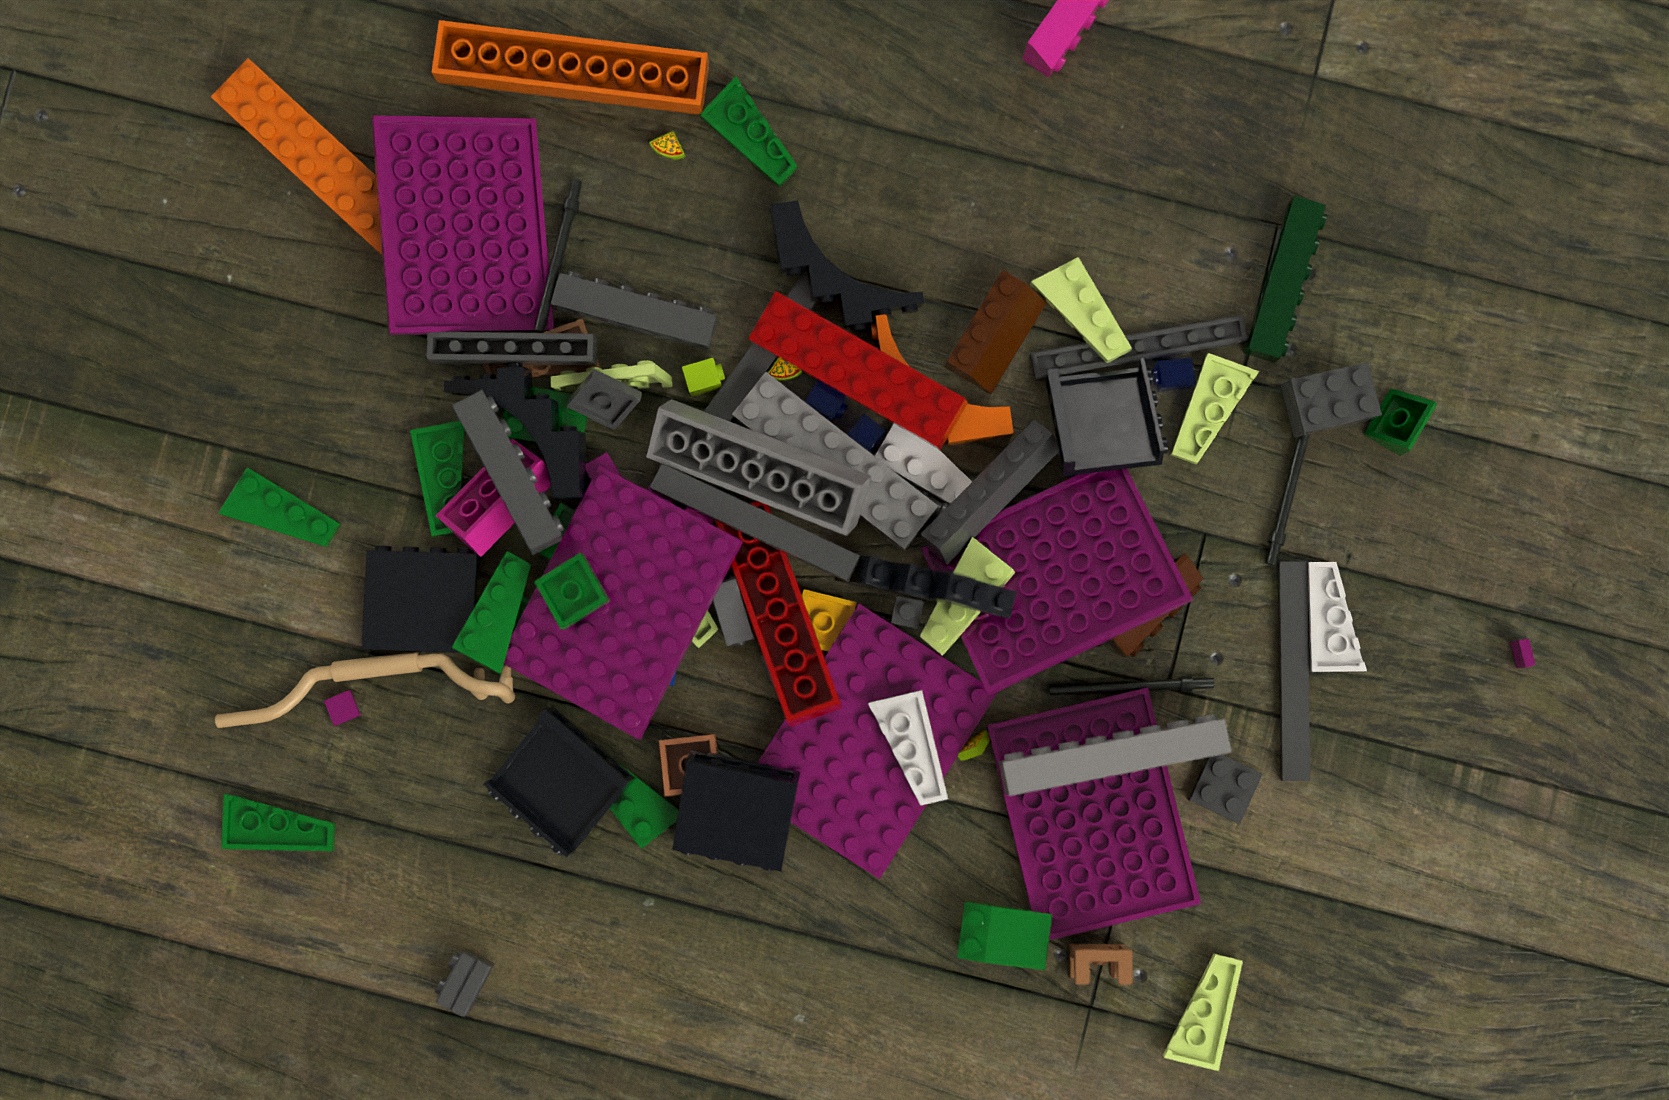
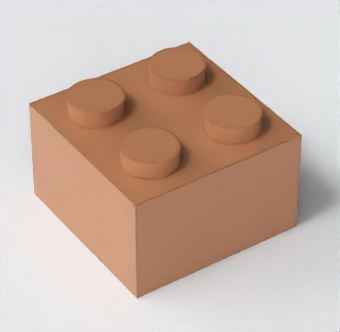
M716 734L659 741L665 796L682 794L687 760L691 750L718 755Z

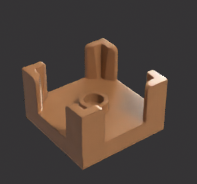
M1069 944V978L1074 979L1075 984L1090 983V961L1095 965H1108L1110 961L1111 977L1118 978V983L1121 985H1132V950L1125 944Z

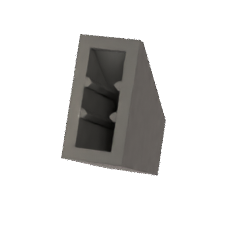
M731 565L713 602L727 646H740L753 639V634L742 594Z

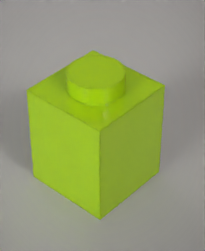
M714 358L682 367L691 397L722 387L720 380H724L725 376L721 363L715 365Z

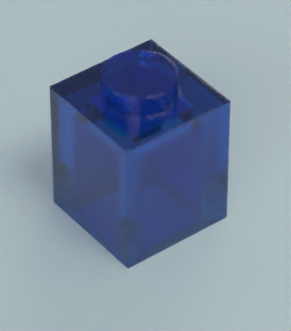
M1192 357L1161 360L1155 365V369H1152V381L1154 385L1158 386V392L1190 389L1195 385Z
M819 380L805 403L831 423H833L835 418L841 419L848 407L845 404V395Z
M863 414L847 435L868 452H871L885 435V429Z

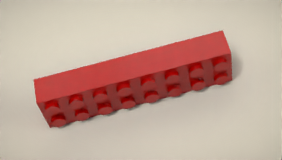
M775 291L748 338L760 348L939 450L943 447L968 404L966 398Z
M759 501L750 503V505L772 514L769 505ZM716 521L719 529L743 541L731 565L789 726L792 727L843 708L787 553Z

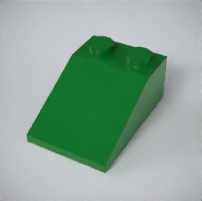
M972 900L967 901L964 904L957 958L1045 970L1053 914Z

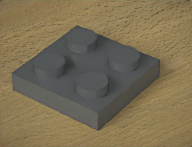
M593 369L570 396L567 408L615 430L640 402L642 392Z
M1222 754L1207 757L1188 800L1240 824L1263 774Z

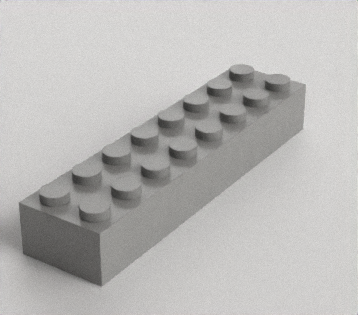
M767 372L763 374L732 413L733 419L745 428L870 475V483L859 518L903 552L938 509L937 504Z
M672 399L658 408L646 456L649 459L844 535L849 534L857 526L871 479L870 475Z
M1215 714L1194 717L1195 723L1190 724L1188 720L1168 722V728L1161 729L1160 725L1140 728L1139 734H1133V731L1129 730L1112 733L1113 739L1106 740L1105 736L1086 738V744L1078 745V741L1058 744L1059 749L1052 751L1047 746L1031 749L1032 755L1023 756V752L1004 754L1005 760L998 761L1004 793L1011 796L1231 753L1225 719H1216Z

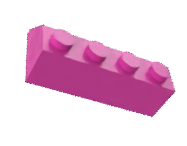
M1057 0L1027 42L1023 61L1048 78L1053 71L1058 73L1067 60L1064 58V55L1069 49L1071 51L1075 50L1082 39L1079 36L1084 28L1088 30L1097 17L1094 13L1098 7L1103 9L1109 0Z
M512 438L510 440L511 444L517 443L525 457L521 460L525 469L530 467L538 481L534 484L538 493L545 492L551 486L547 465ZM485 467L436 515L446 527L480 557L515 523Z

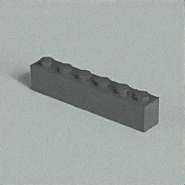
M568 271L567 275L559 273L550 303L555 310L710 351L718 323L717 315L713 314L714 311L709 308L698 306L697 310L687 307V303L672 299L671 303L661 300V296L646 292L645 296L635 293V289L628 286L620 285L619 289L609 286V282L594 278L592 282L583 279V275Z
M427 333V360L433 364L506 365V363L518 362L523 363V365L597 366V338L594 334Z
M483 390L453 404L455 414L531 554L534 555L561 541L562 536L560 532L564 528L558 517H551L547 510L551 506L543 491L538 493L534 484L538 481L530 467L525 469L521 460L525 457L517 443L511 444L508 436L512 433L504 419L498 420L495 414L498 411V407L492 396L486 397Z
M1033 420L920 534L928 550L948 565L969 544L971 538H975L1058 453L1054 434Z

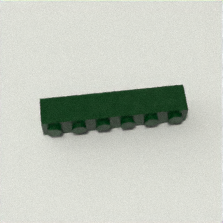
M1296 195L1289 201L1244 354L1273 363L1278 361L1281 356L1285 357L1289 347V341H1286L1288 331H1293L1297 316L1293 315L1296 305L1300 306L1305 291L1301 290L1303 281L1308 280L1312 270L1309 260L1311 255L1316 254L1320 240L1316 239L1318 230L1323 229L1327 219V214H1324L1325 204Z

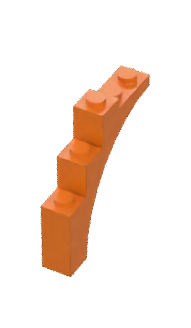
M887 315L875 316V324H871L872 339L878 340L879 350L909 366L901 356L891 335ZM967 404L946 440L947 446L1012 437L1014 431L1010 406L984 407Z

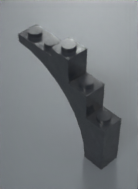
M798 200L771 204L770 215L780 274L787 273V276H797L803 274V270H807L811 300L818 301L819 304H829L835 302L834 298H838L843 329H850L851 332L867 330L866 326H870L873 322L872 314H875V316L885 314L891 316V311L902 310V314L917 312L918 307L924 304L923 292L898 293L879 290L860 283L843 273L824 256L813 241L803 221Z
M511 362L506 363V367L497 368V379L496 375L484 374L480 375V379L470 380V376L459 375L453 376V380L444 381V392L452 395L471 396L483 390L486 397L491 395L497 405L506 409L525 426L534 437L544 456L551 480L552 498L559 500L583 498L586 492V433L577 431L576 426H562L559 431V402L550 399L548 394H535L532 399V370L523 367V363Z
M860 555V559L848 582L836 576L834 579L835 581L857 587L924 598L1008 619L1011 618L1016 591L977 581L974 578L957 573L934 571L913 564L894 563Z

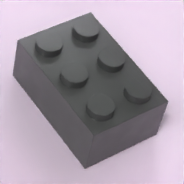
M1368 362L1291 379L1281 385L1294 438L1370 421L1382 415Z

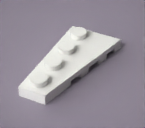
M893 424L875 455L877 459L899 476L949 505L972 483L939 449Z
M1308 562L1309 672L1367 671L1359 650L1361 648L1358 637L1355 636L1352 625L1351 612L1348 611L1345 600L1346 595L1337 563Z
M920 690L869 702L868 705L874 713L883 734L886 736L920 805L947 800L948 795L923 691Z

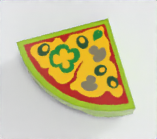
M674 131L649 142L651 148L663 157L675 160L685 157Z
M780 358L777 359L768 372L777 381L790 380L802 373L801 370Z
M987 730L976 734L965 743L962 750L958 753L961 761L983 754L990 741Z

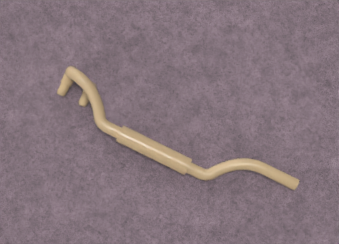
M419 651L335 661L330 666L310 669L303 675L295 688L278 703L258 710L217 714L215 723L218 728L272 721L293 709L306 696L314 683L320 680L333 679L334 682L421 672L422 668L439 666L456 684L469 690L479 700H484L490 695L498 696L505 703H511L515 699V693L513 692L511 668L507 665H503L499 682L485 681V671L483 668H476L473 678L463 672L449 656L443 653L421 654Z

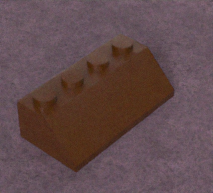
M1002 270L948 358L945 368L991 395L1046 305V302L1025 282Z
M1184 553L1173 560L1193 597L1201 589L1199 583L1204 578L1190 558ZM1183 606L1109 639L1107 642L1123 658L1129 654L1134 657L1145 646L1141 642L1148 635L1154 637L1163 628L1161 622L1167 615L1172 618Z

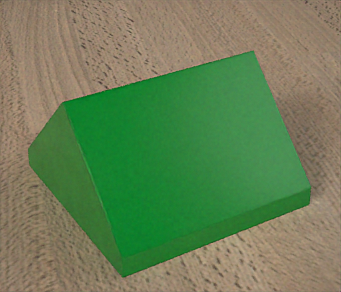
M1391 388L1380 406L1382 415L1372 419L1364 434L1399 456L1411 451L1436 408L1437 403Z

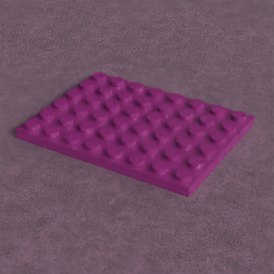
M373 115L371 120L388 334L535 332L533 330L549 271L536 118ZM552 305L544 332L554 329Z
M599 465L542 576L575 555L584 553L610 601L567 629L562 630L539 589L536 587L511 636L504 664L636 739H641L743 541Z
M1127 469L1076 475L1000 511L976 535L975 539L1014 570L1015 574L1002 588L1016 591L1010 619L980 612L961 634V637L987 694L991 695L1193 601V597ZM927 546L921 550L930 570L954 572L967 546L948 565L930 552Z
M858 604L824 657L843 708L792 727L789 726L785 718L757 763L801 771L791 823L880 879L927 804L920 805L868 703L922 690L944 778L998 692L988 695L982 682L869 609Z
M1148 688L987 725L1030 908L1032 911L1053 914L1049 940L1201 904L1167 765L1011 796L1004 793L998 761L1005 760L1004 754L1023 752V756L1032 755L1031 749L1047 746L1052 751L1059 749L1058 744L1078 741V745L1086 744V738L1105 736L1106 740L1113 739L1112 733L1129 730L1133 731V734H1139L1142 727L1157 726Z

